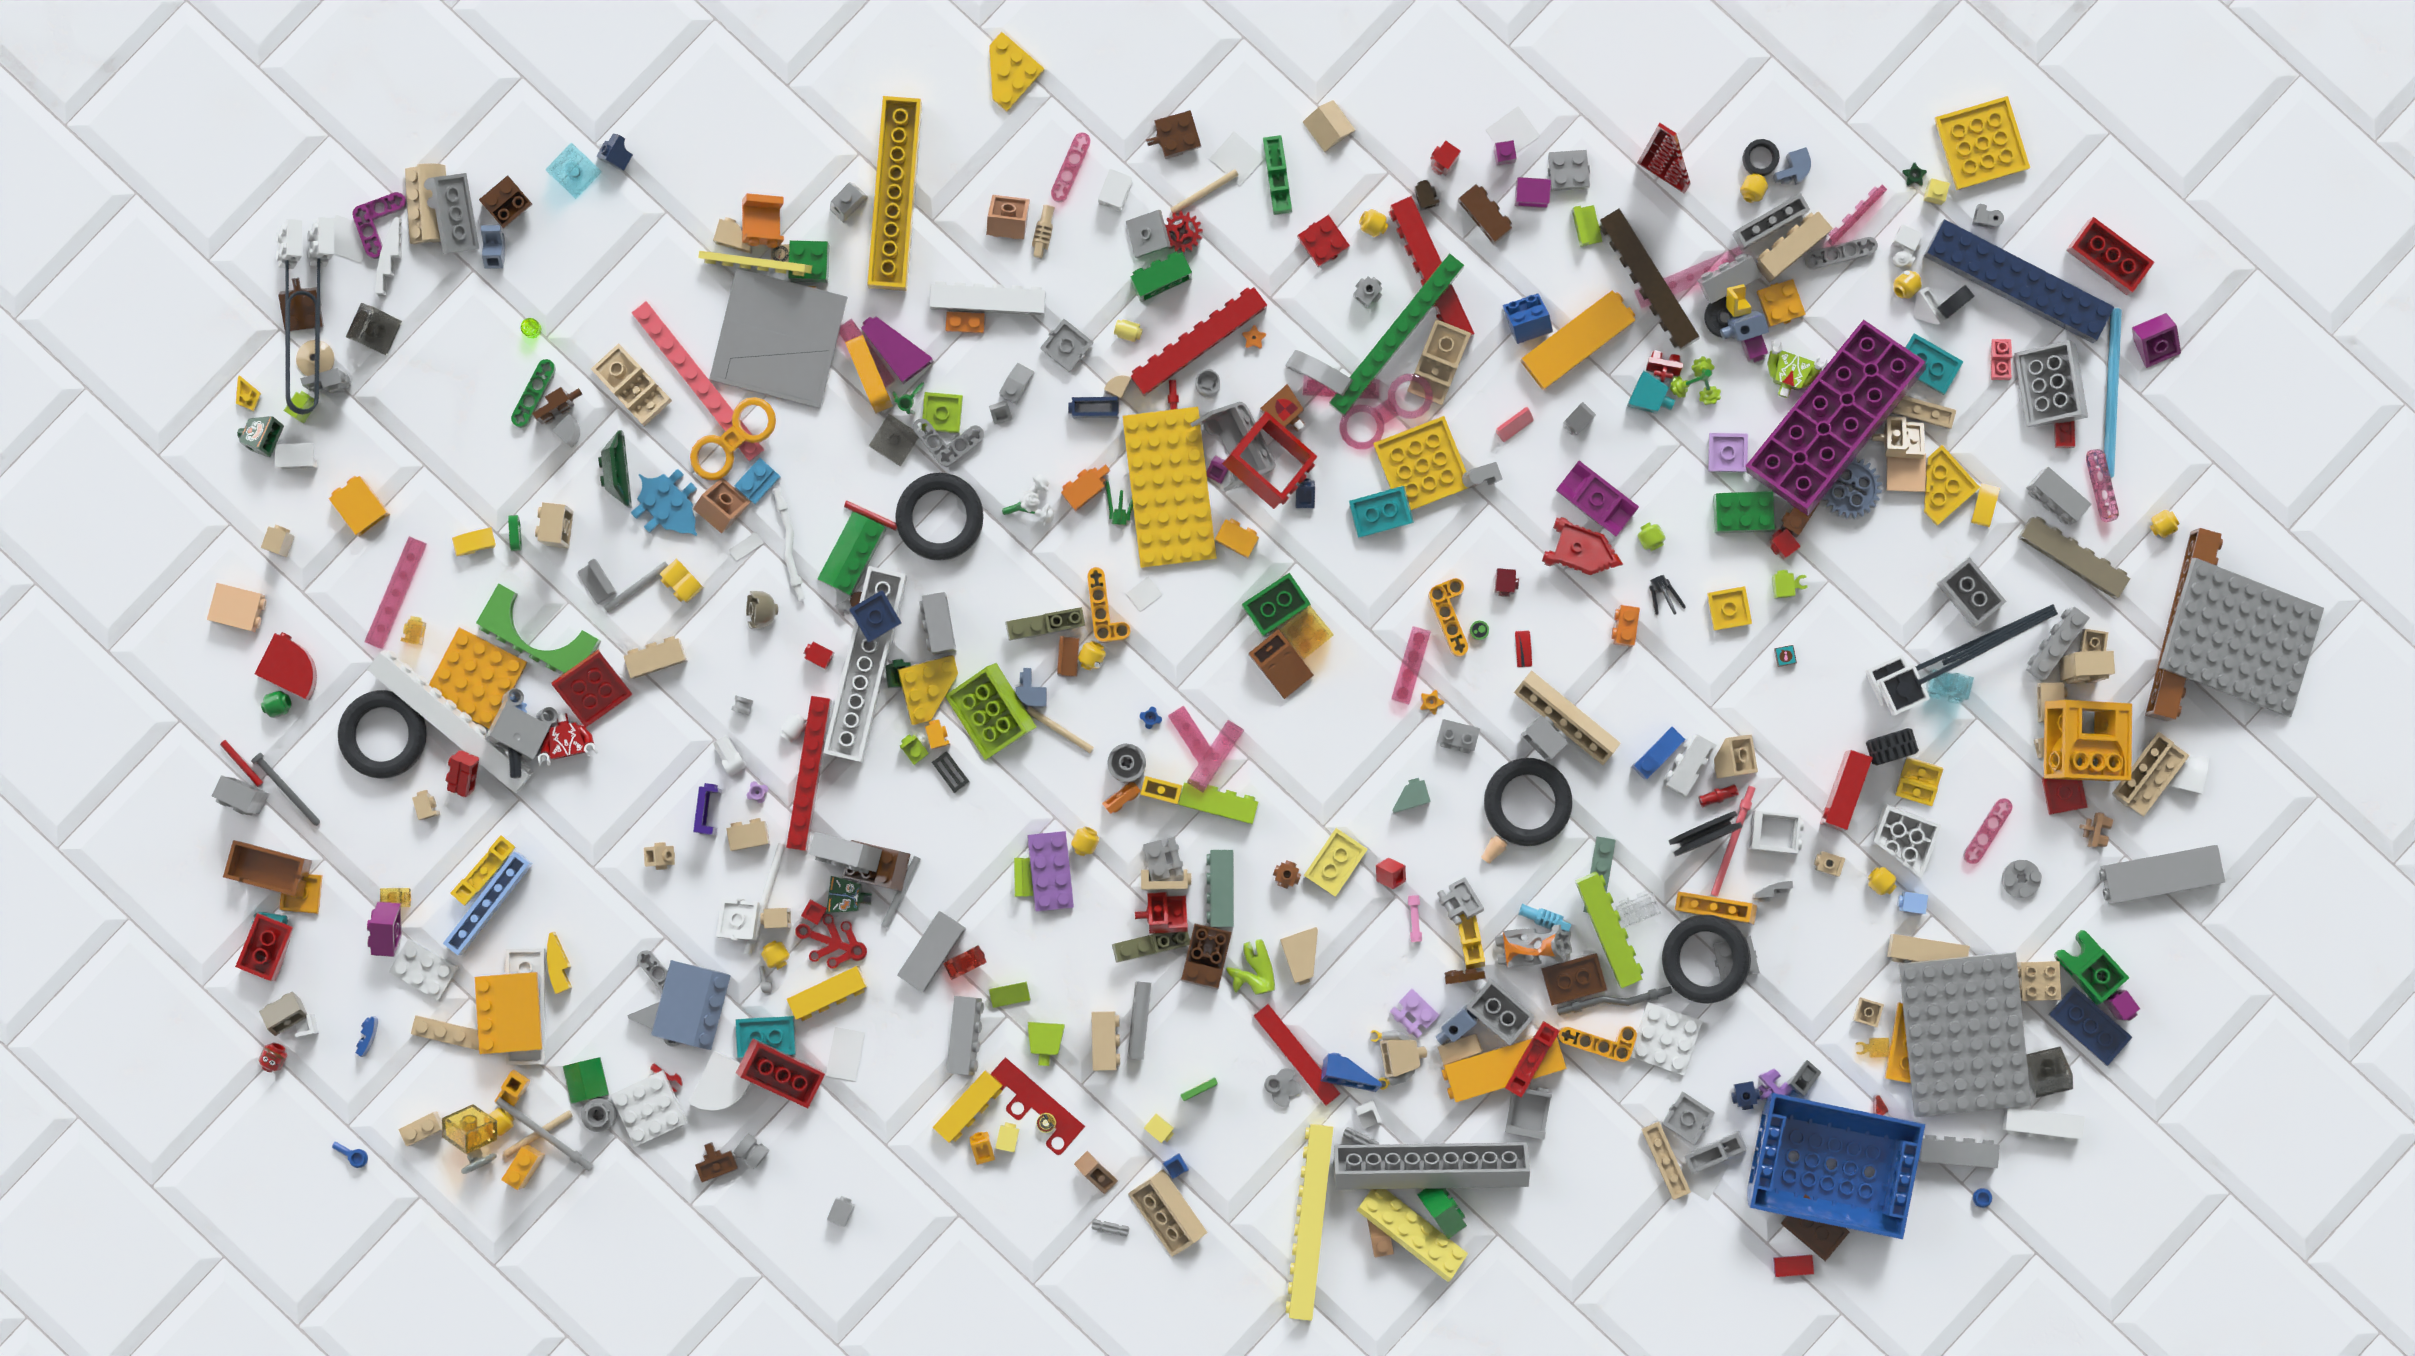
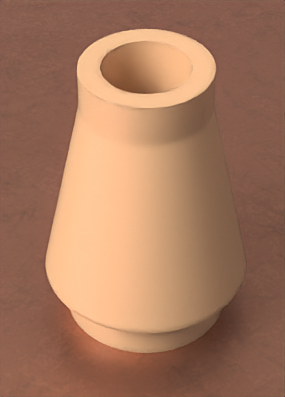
M1495 835L1494 838L1491 837L1481 858L1490 864L1506 850L1508 843L1498 835Z

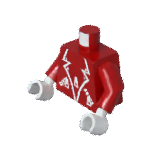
M567 713L558 714V726L549 728V732H547L541 745L538 762L541 766L543 761H547L549 766L551 764L550 758L555 760L583 753L590 757V751L594 750L597 754L598 750L595 747L592 734L577 722L569 723Z

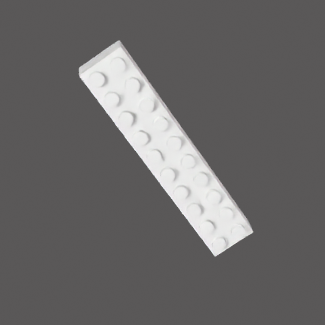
M868 566L860 603L883 590L898 615L907 576ZM855 620L824 747V754L863 763L895 628L868 643Z

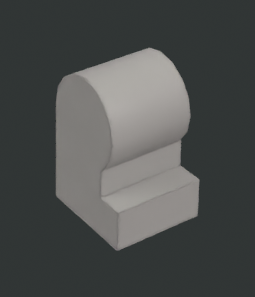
M1981 203L1976 206L1972 225L1994 229L2003 223L2004 215L2001 211L1986 210L1987 205Z

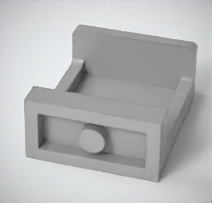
M1528 1086L1522 1098L1512 1093L1505 1132L1544 1140L1550 1100L1552 1098V1094L1548 1093L1549 1089L1537 1087L1536 1091L1530 1090V1086Z

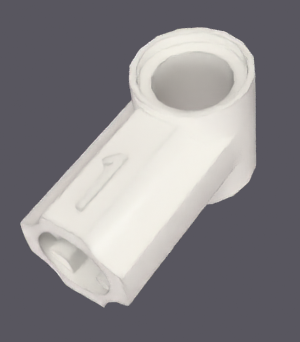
M727 735L712 743L721 757L722 764L729 776L747 767L742 756L735 750Z

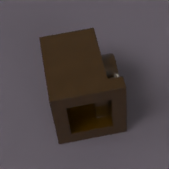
M1428 180L1418 182L1414 191L1420 211L1439 206V199L1435 200V197H1437L1435 187H1431Z

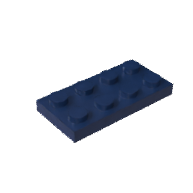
M2075 986L2071 987L2048 1014L2106 1066L2114 1060L2133 1038Z

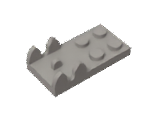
M467 173L428 178L424 183V187L427 190H431L433 196L428 199L427 204L436 211L443 254L479 249Z

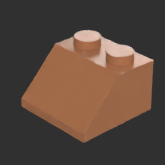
M992 195L987 216L986 235L1024 240L1030 199Z
M721 478L700 496L693 510L722 534L737 520L751 501L725 479Z

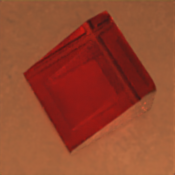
M1875 1094L1873 1096V1114L1884 1115L1889 1110L1880 1095Z

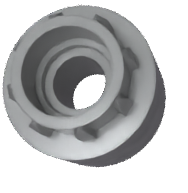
M596 1098L588 1101L581 1112L583 1124L594 1132H601L611 1128L617 1118L616 1107L610 1100L605 1098ZM597 1109L602 1110L604 1113L602 1120H597L594 1116Z

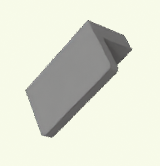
M596 559L590 560L587 566L577 572L597 604L617 592Z

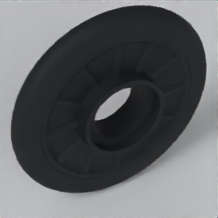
M1726 296L1713 303H1709L1704 313V321L1708 330L1721 338L1720 329L1728 327V323L1721 321L1720 314L1726 312L1729 314V319L1733 318L1726 308Z

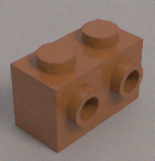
M1820 503L1817 504L1809 516L1793 506L1791 512H1786L1781 519L1783 524L1780 528L1783 530L1788 529L1797 538Z

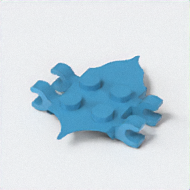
M676 469L669 478L665 474L656 478H646L638 474L642 481V490L637 498L640 505L632 510L631 514L638 519L647 510L654 517L644 528L651 533L660 524L665 530L670 529L679 533H691L697 536L695 531L696 521L692 510L693 503L688 499L697 490L695 485L691 482L681 492L675 485L684 476L679 469Z

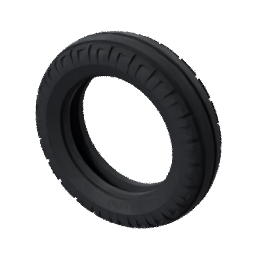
M930 473L914 480L901 494L895 513L897 530L903 542L914 553L930 560L952 559L969 550L981 533L984 519L982 503L974 488L962 478L949 473ZM934 490H946L954 493L962 500L966 508L967 517L963 530L956 538L945 543H933L925 540L917 533L913 524V510L916 503L923 495Z
M377 690L359 696L345 709L338 725V744L343 757L356 771L372 778H391L406 772L419 760L426 744L427 729L423 716L393 691ZM380 707L396 710L402 715L408 726V741L405 748L398 756L388 761H374L362 753L356 741V729L361 718L367 712Z
M1536 758L1516 759L1500 767L1489 780L1484 795L1485 814L1494 831L1508 842L1520 846L1541 845L1555 838L1568 823L1572 812L1571 789L1564 775L1552 764ZM1521 775H1534L1543 779L1549 784L1554 793L1555 808L1551 818L1544 825L1535 829H1522L1513 825L1506 818L1502 810L1501 797L1506 785L1512 779Z
M1697 915L1679 923L1668 935L1662 951V966L1669 984L1681 996L1697 1003H1716L1734 995L1746 981L1751 965L1750 949L1743 933L1730 921L1715 915ZM1706 931L1718 934L1725 939L1732 951L1733 964L1730 973L1722 982L1714 986H1700L1693 983L1686 977L1680 965V952L1684 943L1692 935Z

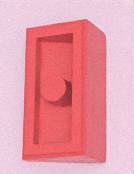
M1525 407L1496 429L1495 432L1503 442L1533 422L1534 418L1529 408Z

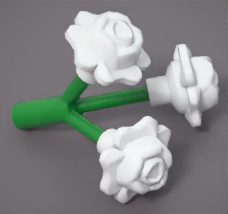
M1042 474L1038 476L1033 475L1034 485L1030 490L1022 492V496L1017 504L1002 508L1003 515L1022 511L1035 514L1036 517H1040L1042 525L1046 526V523L1053 521L1054 510L1050 508L1049 503L1042 510L1037 509L1040 501L1036 493L1039 490L1048 492L1049 489L1047 487L1050 483Z

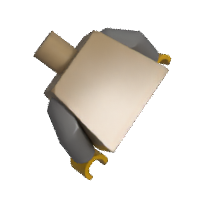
M1372 1030L1370 1032L1378 1034V1038L1375 1040L1370 1039L1371 1041L1378 1042L1380 1039L1383 1040L1380 1041L1385 1076L1389 1077V1079L1385 1077L1378 1079L1379 1081L1383 1080L1386 1082V1086H1382L1381 1090L1386 1089L1390 1084L1393 1086L1406 1082L1415 1073V1069L1420 1067L1419 1059L1427 1057V1050L1424 1046L1417 1047L1415 1040H1410L1408 1035L1399 1031H1383L1380 1033Z

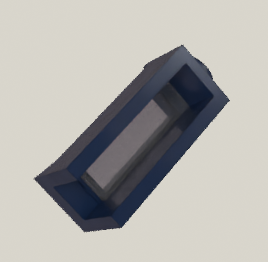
M1072 397V402H1068V413L1072 414L1073 419L1119 418V398Z

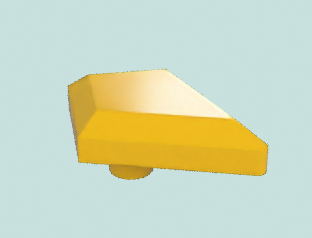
M238 375L236 404L254 411L261 393L242 376Z

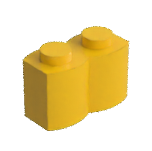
M677 558L660 573L663 577L660 581L667 588L671 586L676 591L673 595L680 602L684 600L688 603L704 588Z

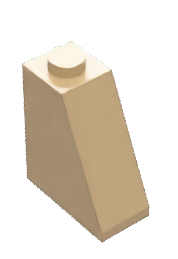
M1317 927L1280 939L1294 983L1299 982V985L1311 982L1310 978L1314 976Z

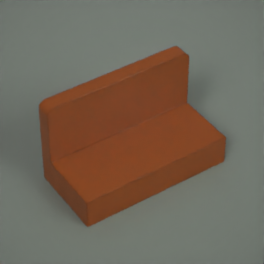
M1060 636L1058 676L1077 677L1080 638Z

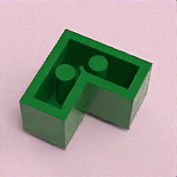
M1425 1188L1417 1196L1446 1237L1450 1239L1467 1226L1463 1220L1465 1215L1458 1208L1459 1206L1452 1197L1448 1199L1447 1196L1450 1194L1446 1188Z

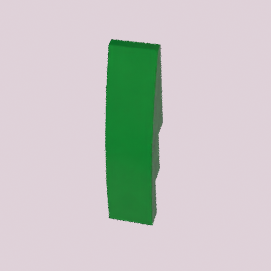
M1282 135L1263 137L1273 215L1292 213Z

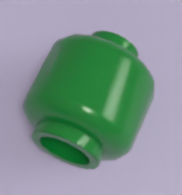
M283 691L266 694L261 703L262 711L271 718L287 714L292 706L289 695Z

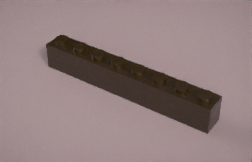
M1620 208L1600 219L1601 225L1599 228L1604 236L1608 235L1611 239L1609 242L1614 252L1618 251L1621 255L1619 258L1624 268L1628 267L1631 271L1629 274L1634 284L1638 283L1641 287V290H1639L1644 300L1648 299L1651 303L1649 308L1654 316L1658 315L1661 319L1659 324L1663 331H1668L1671 335L1669 340L1673 347H1678L1681 351L1699 340V334Z

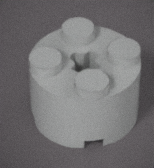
M1123 743L1113 748L1110 752L1107 763L1108 769L1116 780L1130 783L1138 780L1143 775L1146 769V758L1139 747ZM1124 758L1132 760L1130 768L1121 765L1124 763Z

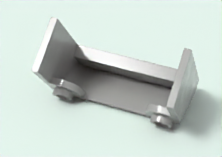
M1237 402L1210 411L1192 422L1191 426L1204 424L1205 430L1211 435L1219 434L1228 454H1230L1256 422L1247 405L1243 402ZM1259 431L1241 453L1240 457L1263 476L1274 470L1276 463ZM1230 472L1232 484L1223 489L1226 492L1245 484Z

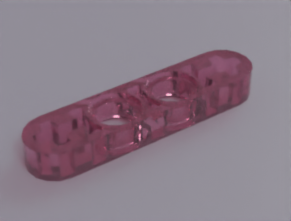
M1084 132L1075 135L1053 184L1051 197L1056 202H1064L1067 199L1089 150L1091 140L1089 135ZM1082 137H1085V141L1087 142V144H1083L1081 147V151L1084 152L1081 153L1080 151L1073 149V147L1078 149L1079 141L1077 140L1082 139ZM1072 154L1080 156V161L1077 164L1069 161V157ZM1070 171L1073 175L1072 179L1064 181L1061 177L1062 173ZM1060 181L1063 185H1069L1068 188L1064 186L1062 190L1065 195L1057 198L1055 190L1059 191L1061 184H1058V182Z
M2101 449L2089 450L2086 454V463L2099 516L2104 522L2115 521L2119 516V510L2105 454ZM2099 471L2103 475L2102 481H2099L2097 477ZM2103 490L2107 492L2106 500L2102 497Z
M1998 799L1988 812L1964 850L1963 858L1967 863L1976 864L1984 856L2012 811L2013 806L2009 799ZM2006 802V808L2008 809L2000 813L2003 816L2001 819L1998 815L1993 814V812L1998 813L2001 808L1999 803L2003 804ZM1992 817L1998 821V826L1994 829L1988 826V820ZM1980 834H1985L1988 837V841L1984 845L1978 842ZM1973 844L1983 848L1982 851L1980 849L1976 851L1977 859H1969L1970 855L1968 852H1973L1976 848L1972 846Z

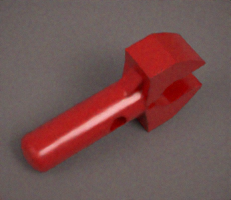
M655 1063L650 1067V1070L655 1074L663 1070ZM665 1072L670 1085V1080H675L683 1086V1081L679 1074L669 1075ZM672 1087L673 1092H678V1090Z

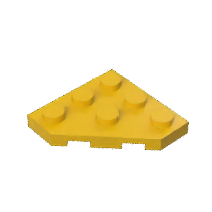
M1001 32L989 45L992 99L1008 112L1045 69Z
M1943 445L1926 459L1924 513L1937 526L1980 488Z
M954 655L897 669L911 725L931 721L958 675Z

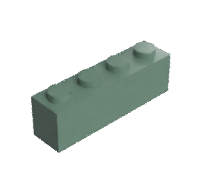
M1210 850V854H1206V864L1210 865V873H1207V885H1210V892H1207V904H1210V912H1207V923H1210V927H1234L1233 850Z

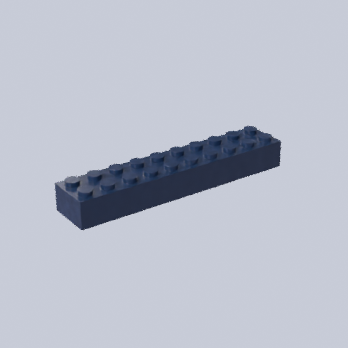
M1945 219L1939 224L1923 255L1925 258L2092 344L2099 339L2114 309V306Z

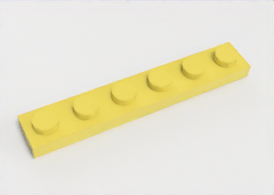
M699 251L698 258L705 259L704 263L715 265L716 261H721L723 266L733 267L734 263L740 264L739 268L751 269V266H757V270L769 272V268H773L776 273L786 274V271L789 270L793 271L792 275L804 276V273H811L812 266L707 251Z

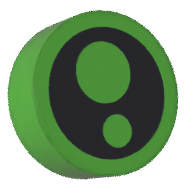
M1475 621L1470 627V634L1474 639L1482 640L1488 636L1489 626L1484 621Z

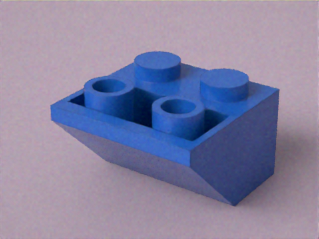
M1539 293L1502 305L1511 333L1517 344L1553 332L1550 315Z

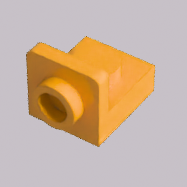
M977 1132L969 1137L977 1165L995 1160L988 1132Z

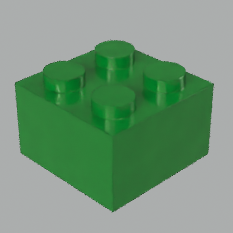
M789 240V262L812 266L811 273H804V276L792 275L793 271L788 270L790 282L828 283L830 250L828 241Z

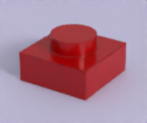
M810 899L801 916L819 925L827 908Z

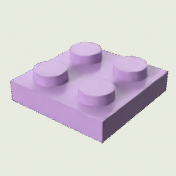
M1709 433L1708 472H1747L1748 434Z

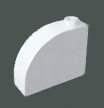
M715 1050L709 1059L689 1104L703 1110H721L737 1103L746 1094L750 1085L754 1086V1083L736 1074L741 1062Z

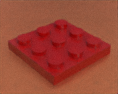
M599 649L551 683L585 728L633 695Z

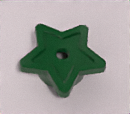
M1913 162L1910 169L1902 171L1907 177L1906 185L1909 186L1916 183L1922 186V177L1927 173V170L1919 168L1916 162Z

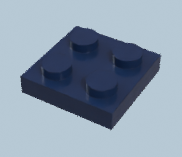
M883 590L849 609L868 643L902 624Z

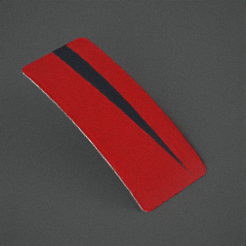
M1515 631L1517 667H1531L1530 631Z

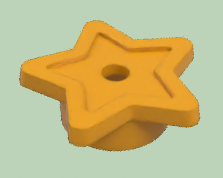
M1434 690L1431 694L1422 693L1421 696L1424 702L1420 709H1429L1435 715L1437 707L1445 702L1438 698L1437 690Z

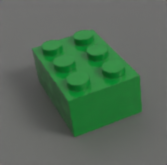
M1173 252L1167 256L1168 259L1162 262L1156 260L1150 264L1151 267L1144 270L1139 268L1132 272L1133 275L1130 276L1131 284L1140 303L1192 279V271L1183 252L1179 254L1178 252Z
M1773 491L1715 493L1713 495L1714 533L1772 532L1775 530Z
M1289 572L1242 603L1241 606L1263 638L1310 607L1311 603Z

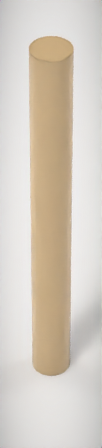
M1234 169L1170 208L1171 212L1177 214L1239 176L1237 171Z
M1031 706L1028 707L1026 711L1030 716L1088 753L1092 752L1093 746Z
M568 1110L542 1128L549 1132L573 1117V1115ZM533 1132L503 1151V1153L508 1158L519 1151L522 1146L529 1145L541 1136Z

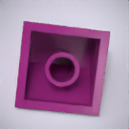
M2167 313L2132 327L2134 343L2146 368L2181 354L2177 325Z

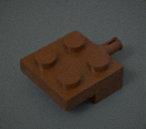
M1191 110L1154 120L1157 131L1156 137L1146 139L1148 147L1156 144L1160 145L1165 159L1201 148Z
M299 277L291 279L293 290H289V297L297 291H306L317 299V287L301 288ZM280 291L278 297L285 330V291ZM306 295L294 296L290 303V331L315 328V304L313 300ZM320 298V328L324 326L323 317H322V312H321V306H322V304H321V298Z
M559 387L545 396L548 404L532 414L541 424H549L556 419L555 416L561 413L563 415L572 410L571 407L575 405L573 400L583 395V393L578 388L569 394L562 387Z

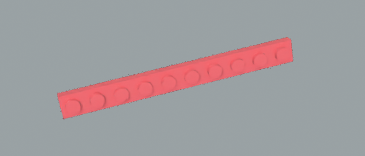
M645 301L631 313L726 432L733 426V409L648 302ZM740 420V423H741V426H742L743 430H744L746 433L752 435V433L748 430V428H747V427L744 425V423ZM745 441L738 447L749 462L764 451L759 442L750 443Z

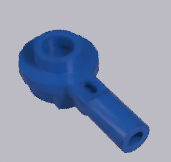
M336 1141L333 1143L332 1148L347 1156L353 1167L362 1168L367 1164L368 1154L363 1149L350 1150Z

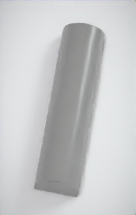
M1135 982L1127 1056L1130 1059L1144 1060L1151 993L1150 982Z

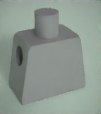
M848 182L830 201L829 210L844 223L868 196L855 183Z

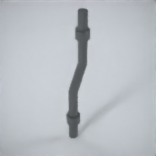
M1671 986L1657 990L1655 988L1650 989L1647 993L1630 998L1598 996L1581 1002L1579 1000L1571 1002V1005L1557 1008L1559 1016L1571 1012L1578 1013L1582 1009L1602 1003L1630 1006L1647 1000H1658V997L1672 994L1673 992Z

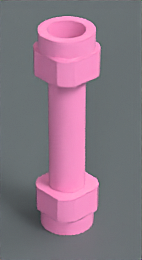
M1419 895L1408 896L1412 932H1410L1411 942L1422 941L1418 905H1420Z

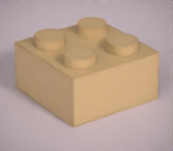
M2082 629L2079 652L2106 651L2109 632Z
M1859 997L1852 1020L1878 1027L1884 1004Z

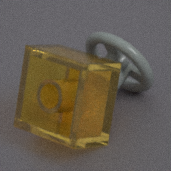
M474 1104L442 1118V1138L465 1153L470 1164L461 1170L462 1174L474 1171L497 1158L495 1153L482 1157L483 1153L481 1151L483 1147L497 1140L496 1119Z

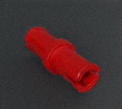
M1735 784L1722 789L1716 788L1713 792L1698 796L1699 803L1702 808L1717 802L1720 804L1725 799L1738 796V789Z

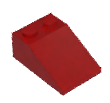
M257 913L235 967L266 980L276 981L283 965L294 927Z

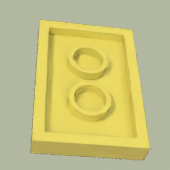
M1335 828L1304 876L1336 897L1368 849Z

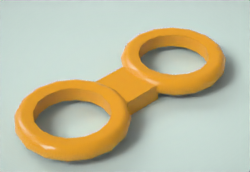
M756 397L741 401L733 411V426L720 437L708 435L697 440L690 454L691 466L695 473L703 479L710 481L719 480L725 477L732 469L734 451L745 441L758 443L769 438L776 425V415L769 403ZM751 405L760 406L765 410L768 417L767 427L759 435L746 433L740 423L741 413ZM708 443L720 445L726 454L725 465L715 473L705 471L698 459L701 448Z

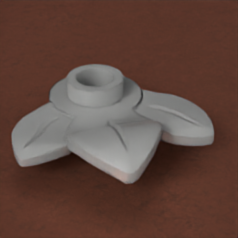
M1289 1068L1281 1069L1276 1075L1268 1076L1264 1082L1266 1091L1272 1094L1273 1101L1279 1106L1289 1107V1096L1292 1097L1302 1092L1299 1083L1293 1080L1295 1070ZM1272 1081H1276L1278 1083L1276 1088H1272L1270 1086V1083Z

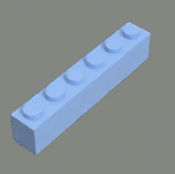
M514 851L443 944L455 954L463 955L533 863L519 852Z

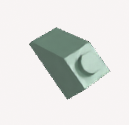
M1419 777L1408 780L1409 784L1403 788L1392 809L1393 813L1431 802L1425 780L1420 781Z

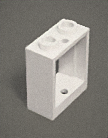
M1753 811L1749 849L1798 854V850L1802 848V839H1799L1800 831H1803L1804 820H1801V815ZM1763 817L1793 820L1791 848L1760 845Z

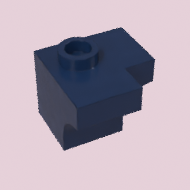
M613 133L609 141H604L596 157L616 169L624 171L633 154L625 148L624 142L626 138Z

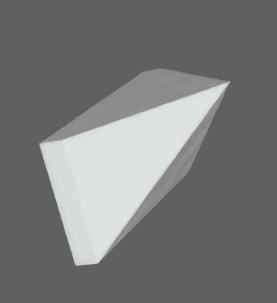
M1929 286L1917 292L1914 318L1938 325L1947 319L1937 309L1940 303Z

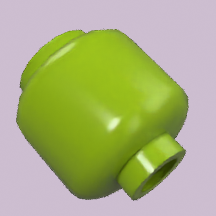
M1649 522L1640 527L1641 531L1637 537L1645 550L1650 549L1652 552L1664 545L1663 542L1666 540V537L1658 524L1651 525Z

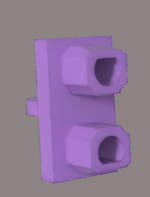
M1775 1068L1758 1076L1768 1087L1766 1089L1763 1084L1758 1087L1762 1092L1760 1095L1761 1100L1768 1098L1771 1093L1788 1096L1793 1090L1787 1082H1784L1779 1088L1774 1082L1781 1075Z

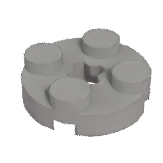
M2016 860L2010 862L2002 872L2003 887L2011 896L2026 898L2036 893L2040 887L2042 875L2038 867L2031 861ZM2018 874H2019V875H2023V874L2025 875V879H2026V882H2025V883H2024V882H2021L2020 884L2018 883V880H2019V879L2017 878V875H2018Z

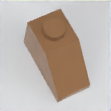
M1086 1151L1074 1163L1077 1169L1103 1194H1106L1118 1182L1089 1151Z
M1367 1219L1374 1257L1394 1254L1391 1237Z

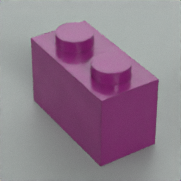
M2117 990L2104 1001L2116 1020L2130 1021L2138 1015L2136 1012L2140 1010V1007L2127 990Z

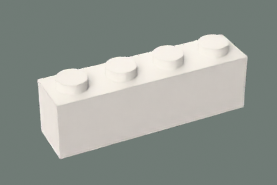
M2015 1107L2004 1108L2002 1129L2008 1130L2007 1134L2019 1135V1132H2025L2027 1137L2038 1138V1134L2046 1135V1139L2057 1140L2058 1137H2065V1141L2077 1143V1139L2083 1140L2085 1116Z

